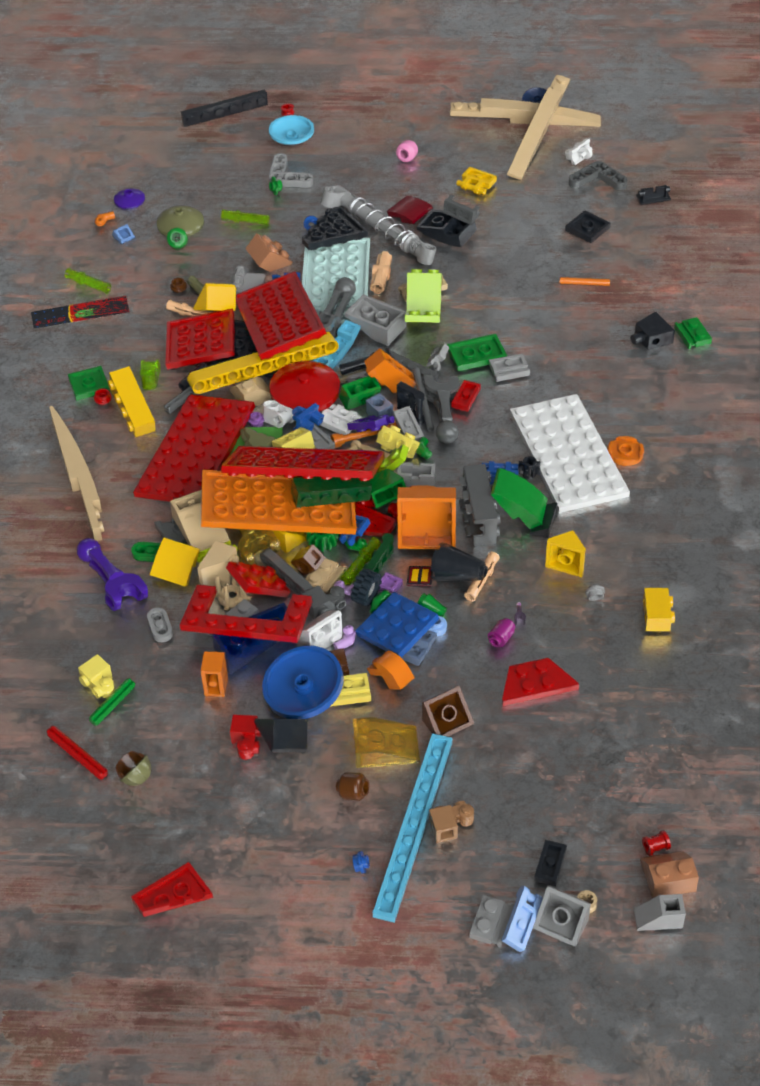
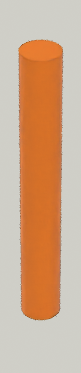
M560 277V284L610 286V279Z

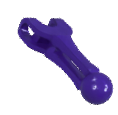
M86 538L79 542L76 549L77 555L82 561L88 562L89 566L105 582V603L112 611L122 608L121 602L124 596H132L138 601L148 598V588L141 577L132 573H124L111 564L102 553L101 546L95 539Z

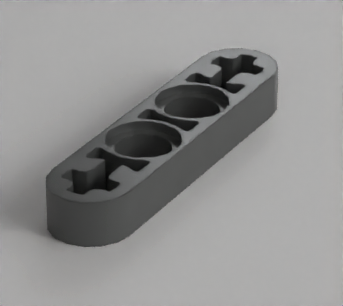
M267 548L260 553L259 556L263 564L274 568L279 578L284 580L286 585L296 594L302 595L303 592L313 588L305 578L272 549Z

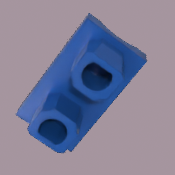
M314 403L307 409L300 406L295 407L292 410V418L296 420V426L293 430L302 427L312 431L314 423L319 426L324 419V415L318 411L319 405Z

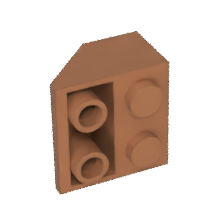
M256 233L245 248L257 265L269 272L293 263L289 258V253L282 249L283 246L276 240L273 242L266 235L261 236Z

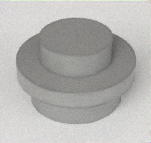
M593 584L588 587L585 594L590 601H597L604 597L605 588L599 584Z

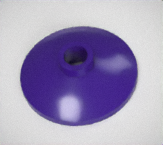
M134 188L121 190L114 196L115 205L123 209L136 208L145 201L144 193Z

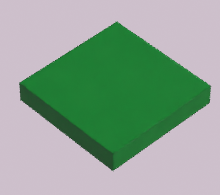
M102 366L67 374L76 401L93 397L99 389H107L110 392Z

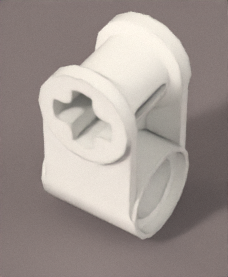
M265 401L263 403L264 422L272 424L277 428H282L286 423H293L295 421L292 418L293 409L277 401Z

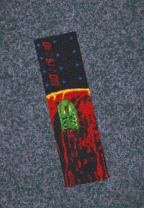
M126 296L33 311L31 315L33 327L37 329L130 313Z

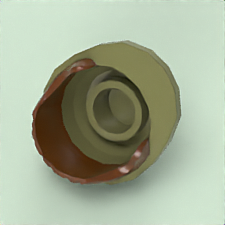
M135 751L125 754L115 767L120 778L119 780L130 786L141 785L151 774V763L148 756Z

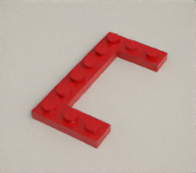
M197 584L180 622V630L298 643L312 605V596L292 594L283 621L209 614L208 612L217 593L216 586Z

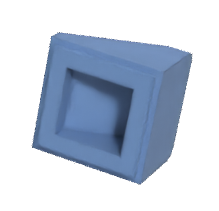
M127 224L113 230L112 236L121 244L135 238Z

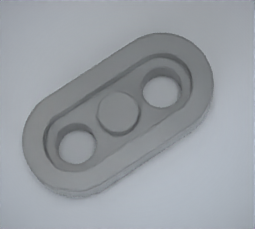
M162 608L151 609L147 614V619L154 640L157 642L169 641L173 636V632L166 611Z

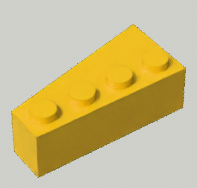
M130 366L109 372V388L120 408L123 418L127 421L129 431L133 432L135 438L156 431L155 420Z

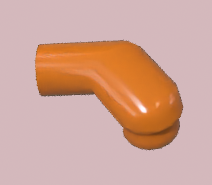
M114 211L99 214L95 219V224L101 227L108 220L115 219Z

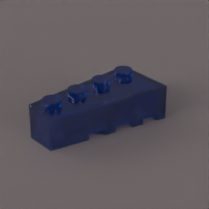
M281 603L247 618L283 621L287 606L285 603ZM212 634L215 651L225 652L227 671L230 675L279 642Z

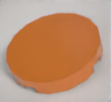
M616 437V440H611L607 447L611 458L617 465H635L642 460L644 455L643 444L637 442V439L634 437Z

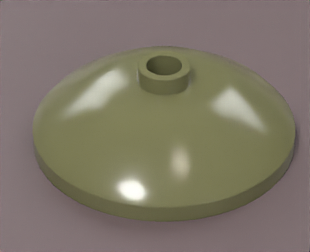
M177 205L164 210L158 216L156 225L159 232L165 236L173 228H181L186 232L187 236H191L201 230L204 225V217L194 207Z

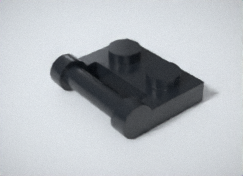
M402 381L397 384V410L410 406L418 424H424L423 401L425 394Z

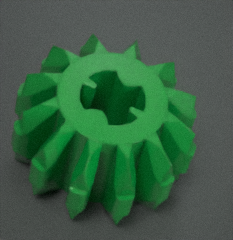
M307 532L306 535L308 546L314 544L322 553L325 550L331 552V549L336 547L339 539L338 534Z

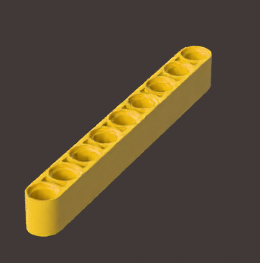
M326 332L327 334L319 339L310 340L304 345L295 346L287 352H280L269 359L261 360L258 352L193 371L188 375L187 381L193 392L201 394L277 371L294 362L310 361L333 354L338 350L339 345L330 332Z

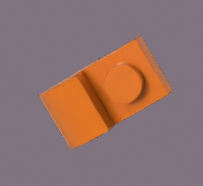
M387 651L382 656L375 658L367 668L370 675L382 676L389 689L401 690L415 678L406 662L392 651Z

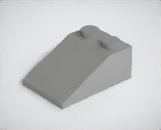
M364 294L344 313V316L351 322L360 325V329L371 339L386 346H389L406 328V311Z

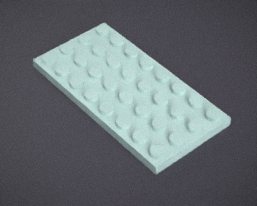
M370 238L351 240L344 244H333L331 247L324 246L316 250H308L305 247L302 285L318 316L328 306L335 284L340 278H350L356 285L355 294L351 297L344 313L363 294L368 296ZM342 298L338 300L332 314L336 312ZM344 313L342 316L341 325L344 323L345 320L350 321L347 317L344 316Z

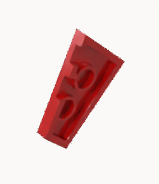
M355 503V514L366 517L371 522L363 535L382 537L384 534L392 532L397 524L395 518Z

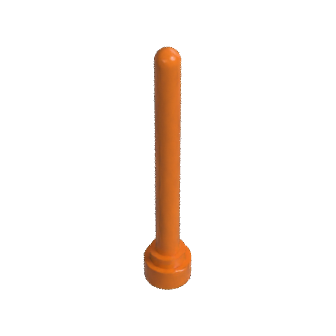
M396 423L384 425L387 427H390L391 425L398 427ZM367 429L363 432L346 435L335 433L330 435V439L335 443V448H339L345 442L377 435L379 430L370 431V429Z

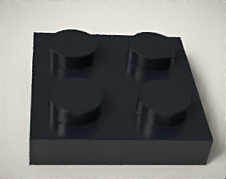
M584 210L565 225V231L592 243L610 228L611 223Z

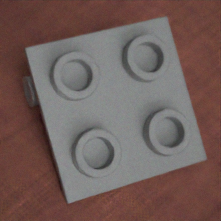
M238 265L235 268V273H232L230 284L236 286V294L263 284L265 274L245 273L243 266Z

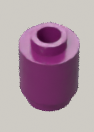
M508 618L499 620L488 633L489 642L495 647H504L515 632V624Z

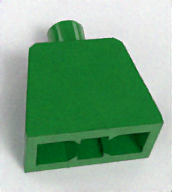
M390 469L376 472L373 479H370L372 484L371 498L375 508L396 500L398 487H406L403 477Z

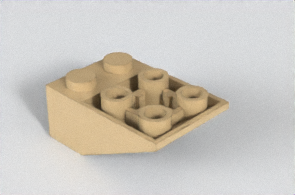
M202 490L170 501L172 517L187 543L190 546L200 548V552L211 548L215 541L221 543L230 541L225 528L201 527Z

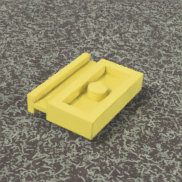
M367 673L344 676L341 693L331 706L371 701Z

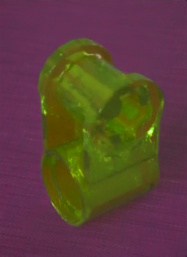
M141 360L140 376L142 388L153 390L158 384L160 360Z

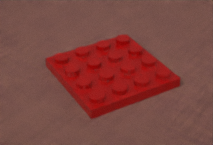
M233 308L167 322L165 360L167 370L235 356Z

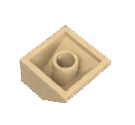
M261 376L229 388V391L237 400L254 402L255 407L263 404L265 401L272 400L270 388Z

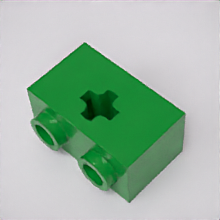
M367 376L342 385L339 398L345 409L351 410L365 405L367 399L380 393L381 387L375 377Z

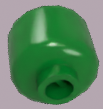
M173 228L167 234V242L172 249L181 250L186 247L188 236L183 229Z

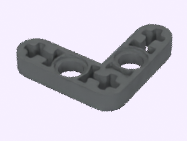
M602 161L593 162L569 175V186L573 188H579L596 178L601 179L616 190H624L627 187V178Z

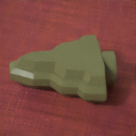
M247 427L240 430L242 440L245 442L244 446L273 447L271 441L275 440V437L257 433L255 430Z

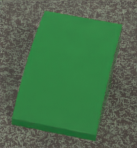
M498 468L491 491L492 497L512 519L519 517L529 529L542 525L548 500L547 497L524 478L508 470Z

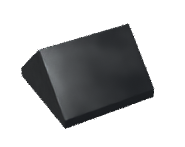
M255 719L254 722L271 752H306L308 719Z

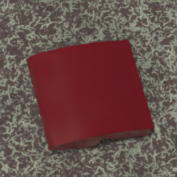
M405 196L387 210L389 217H400L402 223L414 224L432 210L433 206L422 199Z

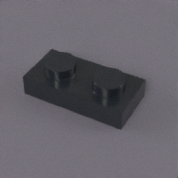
M545 839L534 881L556 887L567 845Z

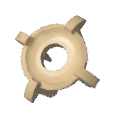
M233 576L232 584L228 585L227 583L222 588L220 577H216L215 586L217 593L215 597L224 606V611H230L231 608H234L243 599L248 602L251 600L252 596H247V593ZM229 592H235L237 595L234 598H230Z

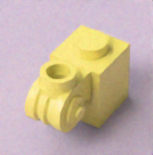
M98 654L78 667L81 684L84 687L88 686L96 698H108L115 691L110 665Z

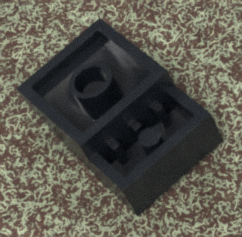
M432 210L417 226V230L438 242L456 247H462L477 230L475 221L470 225L443 213L442 210Z

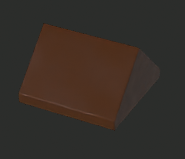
M459 685L422 702V721L433 734L448 737L475 724Z

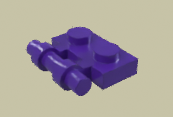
M387 414L378 417L373 415L353 420L347 423L348 430H356V432H363L367 429L377 431L383 425L394 423L395 418Z

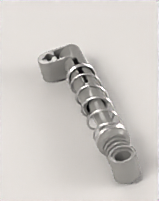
M342 186L324 187L320 202L323 206L328 208L343 206L356 219L360 218L365 221V225H371L375 228V232L384 231L385 239L394 238L395 245L399 246L401 244V249L406 253L410 252L416 256L419 263L424 265L432 264L437 249L434 245L424 243L412 231H405V227L402 224H395L392 217H386L383 211L376 210L372 204L366 203L364 198L356 197ZM388 218L393 220L394 225L389 222ZM395 225H400V226H402L403 229H404V231H402L401 229H399V228L396 227Z

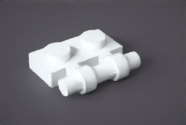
M333 404L329 409H325L322 412L324 419L320 426L346 435L352 431L348 430L347 423L363 417L353 410H346L340 404Z

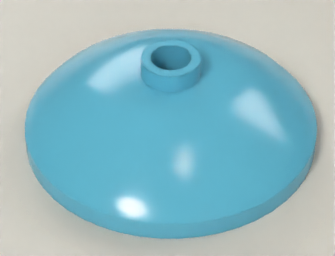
M298 115L277 118L269 126L270 137L284 145L301 144L311 138L314 133L313 123L308 118Z

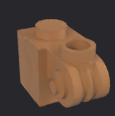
M458 801L452 807L447 805L430 809L429 822L436 843L457 839V823L465 827L472 825L474 822V808L466 804L465 801Z

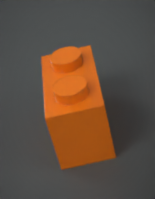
M204 651L201 666L204 696L225 697L228 681L225 652Z

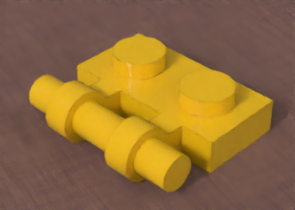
M469 167L462 174L463 181L457 180L456 185L463 190H471L474 194L485 195L486 189H490L497 181V176Z

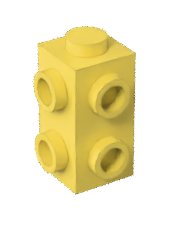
M383 425L377 434L376 440L377 443L381 444L380 448L391 452V450L398 449L404 444L409 448L407 457L413 459L420 445V442L415 440L416 436L407 432L404 435L400 433L401 429L391 425L387 427Z

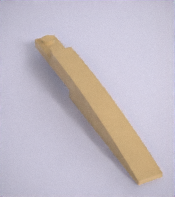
M556 74L526 131L507 176L522 180L570 83L569 78Z
M481 98V103L451 102L450 116L510 118V123L530 124L540 103ZM558 106L550 125L600 127L601 115Z
M50 406L53 425L72 491L80 490L94 539L100 541L102 540L101 532H104L102 521H98L100 519L99 513L102 512L94 481L69 429L55 408Z

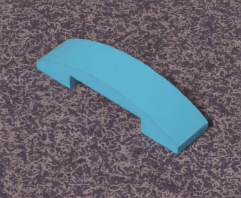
M345 320L337 330V337L335 338L339 345L338 350L333 354L316 358L313 361L325 364L333 369L351 348L361 326Z

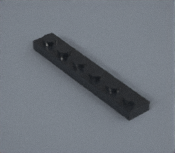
M264 89L181 111L183 126L188 127L268 105L267 92Z

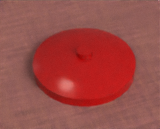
M314 361L294 362L280 368L272 376L269 385L270 396L273 401H277L291 409L297 406L307 409L316 403L319 405L318 411L320 412L333 405L338 399L340 380L337 373L325 364Z

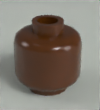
M345 772L336 782V790L344 800L361 801L369 793V780L362 773Z

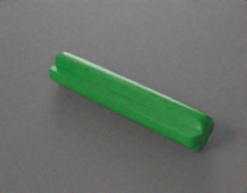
M127 678L90 715L89 721L94 726H97L134 689L135 682Z

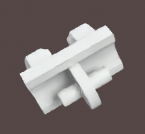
M586 138L582 142H577L572 149L565 151L566 159L571 160L572 165H577L583 159H589L592 156V147L589 146L590 139Z

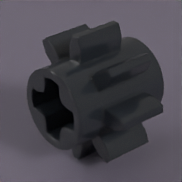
M527 456L523 461H519L518 473L522 474L524 478L533 479L536 474L540 475V461H537L535 457Z

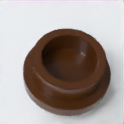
M174 278L171 281L170 288L172 291L180 293L187 288V283L183 278Z

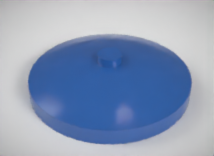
M296 647L281 654L268 667L262 683L263 696L268 706L277 715L286 719H308L324 712L336 701L343 687V670L337 658L330 651L322 647Z

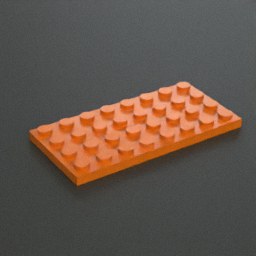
M202 470L201 527L356 535L357 530L355 502L296 508L291 494L293 478H284L283 475L265 477V475L257 474L254 477L246 476V474L229 476L227 473H221V471Z

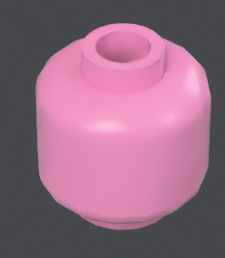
M411 140L403 141L396 149V155L402 162L412 161L418 153L416 143Z

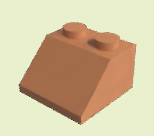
M680 851L640 858L652 899L658 895L696 892L699 876L693 858L686 852Z

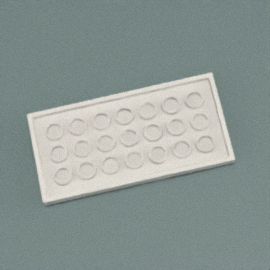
M577 394L510 409V416L530 456L540 461V476L553 502L558 503L557 510L559 513L629 497L630 491Z

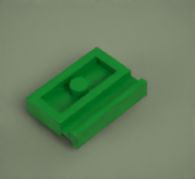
M698 317L683 320L679 324L675 322L674 329L688 349H691L692 346L699 347L712 343V337Z

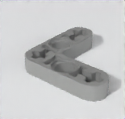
M278 153L274 156L269 173V182L272 177H275V179L281 180L282 187L309 188L313 186L312 174L286 172L288 165L287 155Z

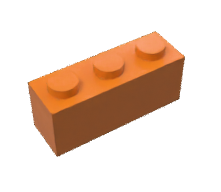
M380 348L364 361L367 374L372 378L375 377L381 385H386L393 394L397 393V384L401 381L411 387L416 386L413 373Z

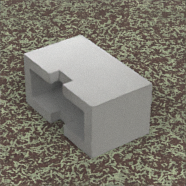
M404 462L397 468V474L403 477L406 487L412 485L435 487V464L421 463L418 466L410 462Z

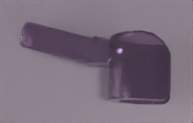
M518 602L516 604L517 613L514 615V624L517 625V620L522 619L523 625H525L526 615L522 612L521 603Z

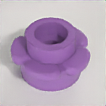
M252 412L248 420L250 426L261 427L264 423L263 414Z

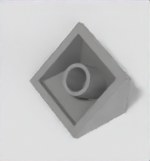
M548 885L533 929L575 947L589 920L591 903Z

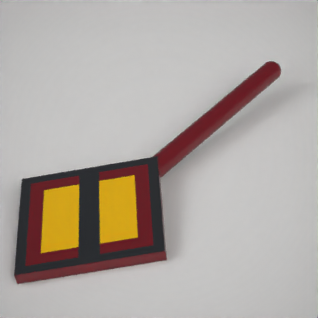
M409 566L407 586H431L433 576L431 566Z

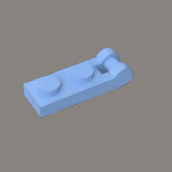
M524 885L519 888L516 894L517 899L501 940L518 952H522L526 948L543 897L537 893L532 894L530 889Z

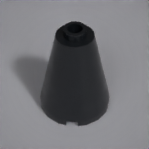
M443 542L439 544L441 546L439 550L435 549L431 562V571L435 575L432 576L433 580L480 581L483 577H486L488 567L484 561Z

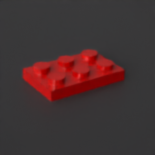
M230 561L226 566V569L246 593L287 598L291 592L286 586V582L280 579L276 574V570L270 566L265 567L258 566L257 564L251 565Z

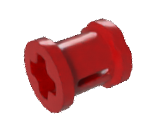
M664 830L659 831L657 835L645 836L642 839L643 848L648 856H652L654 852L662 849H671L670 839Z

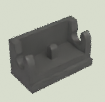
M452 194L445 199L443 213L472 225L480 215V212L477 211L480 208L478 205L473 209L452 200L455 197Z

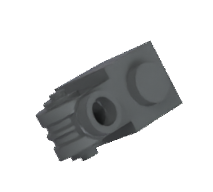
M319 585L302 593V595L312 596L309 615L313 620L326 611H332L336 608L338 610L343 609L347 604L345 591L340 586L332 587L330 594H325Z

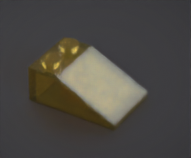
M376 717L353 719L357 768L420 763L416 726Z

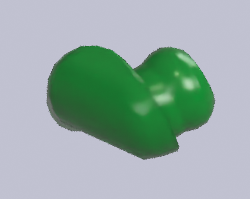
M359 538L353 546H349L347 541L345 545L349 550L361 552L366 549L367 541L364 538Z
M383 590L373 598L370 607L371 614L392 594L389 593V590Z

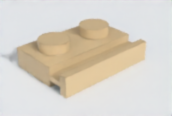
M325 558L318 569L309 573L305 579L313 588L319 585L325 594H330L334 583L341 580L346 573V566L342 567L339 563Z

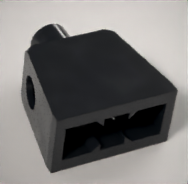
M654 312L636 323L635 334L630 336L632 344L642 343L646 349L650 350L673 344L675 330L657 312Z

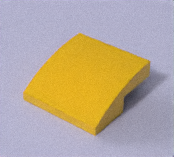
M164 537L156 554L150 575L185 587L188 586L192 569L197 563L200 548Z

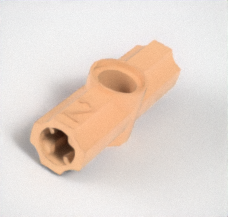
M382 251V253L378 254L376 264L372 268L370 290L374 294H381L385 290L386 282L390 279L392 255L387 251Z

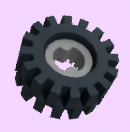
M363 568L353 583L351 600L367 607L371 605L373 598L378 595L377 592L380 590L379 585L382 583L381 574Z

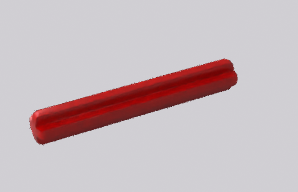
M51 726L47 729L46 732L49 738L98 779L103 780L108 775V770L56 726Z

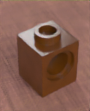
M312 544L300 549L291 563L304 576L316 571L326 557Z

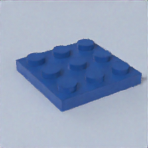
M393 592L355 631L358 637L386 652L392 651L402 658L439 620L437 613Z

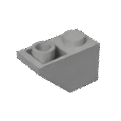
M682 894L658 895L634 908L637 931L683 928L686 913Z

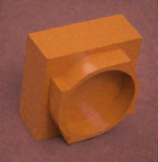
M428 485L398 487V549H440L441 546L439 544L442 542L456 548V488Z

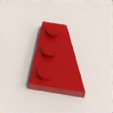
M190 862L134 894L131 898L142 916L146 917L213 898V893Z

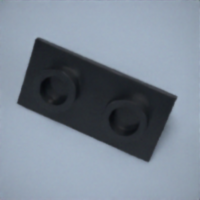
M657 186L654 192L653 187L642 188L638 191L636 197L641 205L671 200L668 194L670 186Z

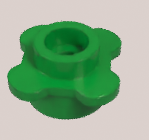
M272 177L269 182V189L273 191L274 195L282 191V182L280 179Z

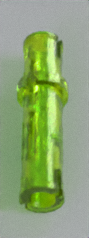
M223 209L221 212V220L235 221V223L248 222L269 225L270 221L269 215L240 212V210L229 211Z
M67 268L65 273L69 274H64L65 278L74 280L77 284L87 285L106 294L111 291V289L107 288L112 287L110 283L88 276L85 272H77L71 268Z
M372 537L368 544L360 549L357 558L340 577L345 585H351L364 565L371 560L374 550H377L381 545L377 538Z

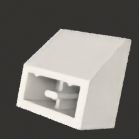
M339 610L326 611L304 625L297 645L299 647L318 646L326 649L334 642L342 639L341 612Z

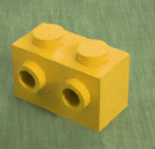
M644 588L643 609L646 631H670L671 623L675 622V612L671 611V608H673V596H669L668 588Z

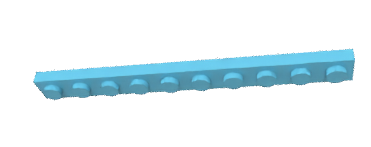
M433 733L431 735L373 910V918L395 923L429 818V810L432 808L453 743V738Z

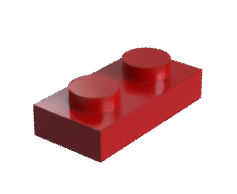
M464 380L451 402V408L468 412L481 390V384Z

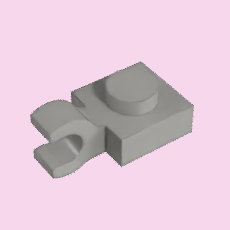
M444 343L434 348L426 366L433 365L434 371L438 372L441 369L440 362L447 357L446 353L449 347Z

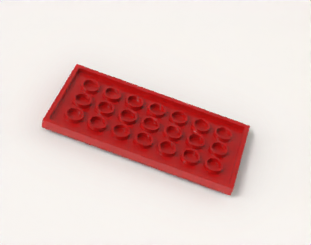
M295 271L236 294V304L261 360L269 359L280 352H287L290 348L304 345L310 340L319 339L327 334Z
M190 394L134 489V496L170 502L171 500L202 490V470L221 471V465L228 459L241 435L240 430L245 427L251 413L255 409L254 402Z
M238 446L221 465V473H227L229 476L246 474V476L254 477L257 474L265 475V477L283 475L284 478L302 476L304 479L321 477V479L325 480L332 479V477H340L341 480L359 478L360 481H369L373 479L385 457L384 451Z

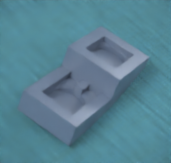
M428 630L402 659L419 666L431 649L437 633Z

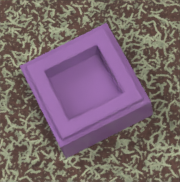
M386 572L381 579L382 583L379 585V591L389 590V593L397 592L403 584V579Z

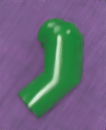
M421 437L416 453L421 458L424 457L425 460H428L432 456V452L427 447L429 440L426 437Z

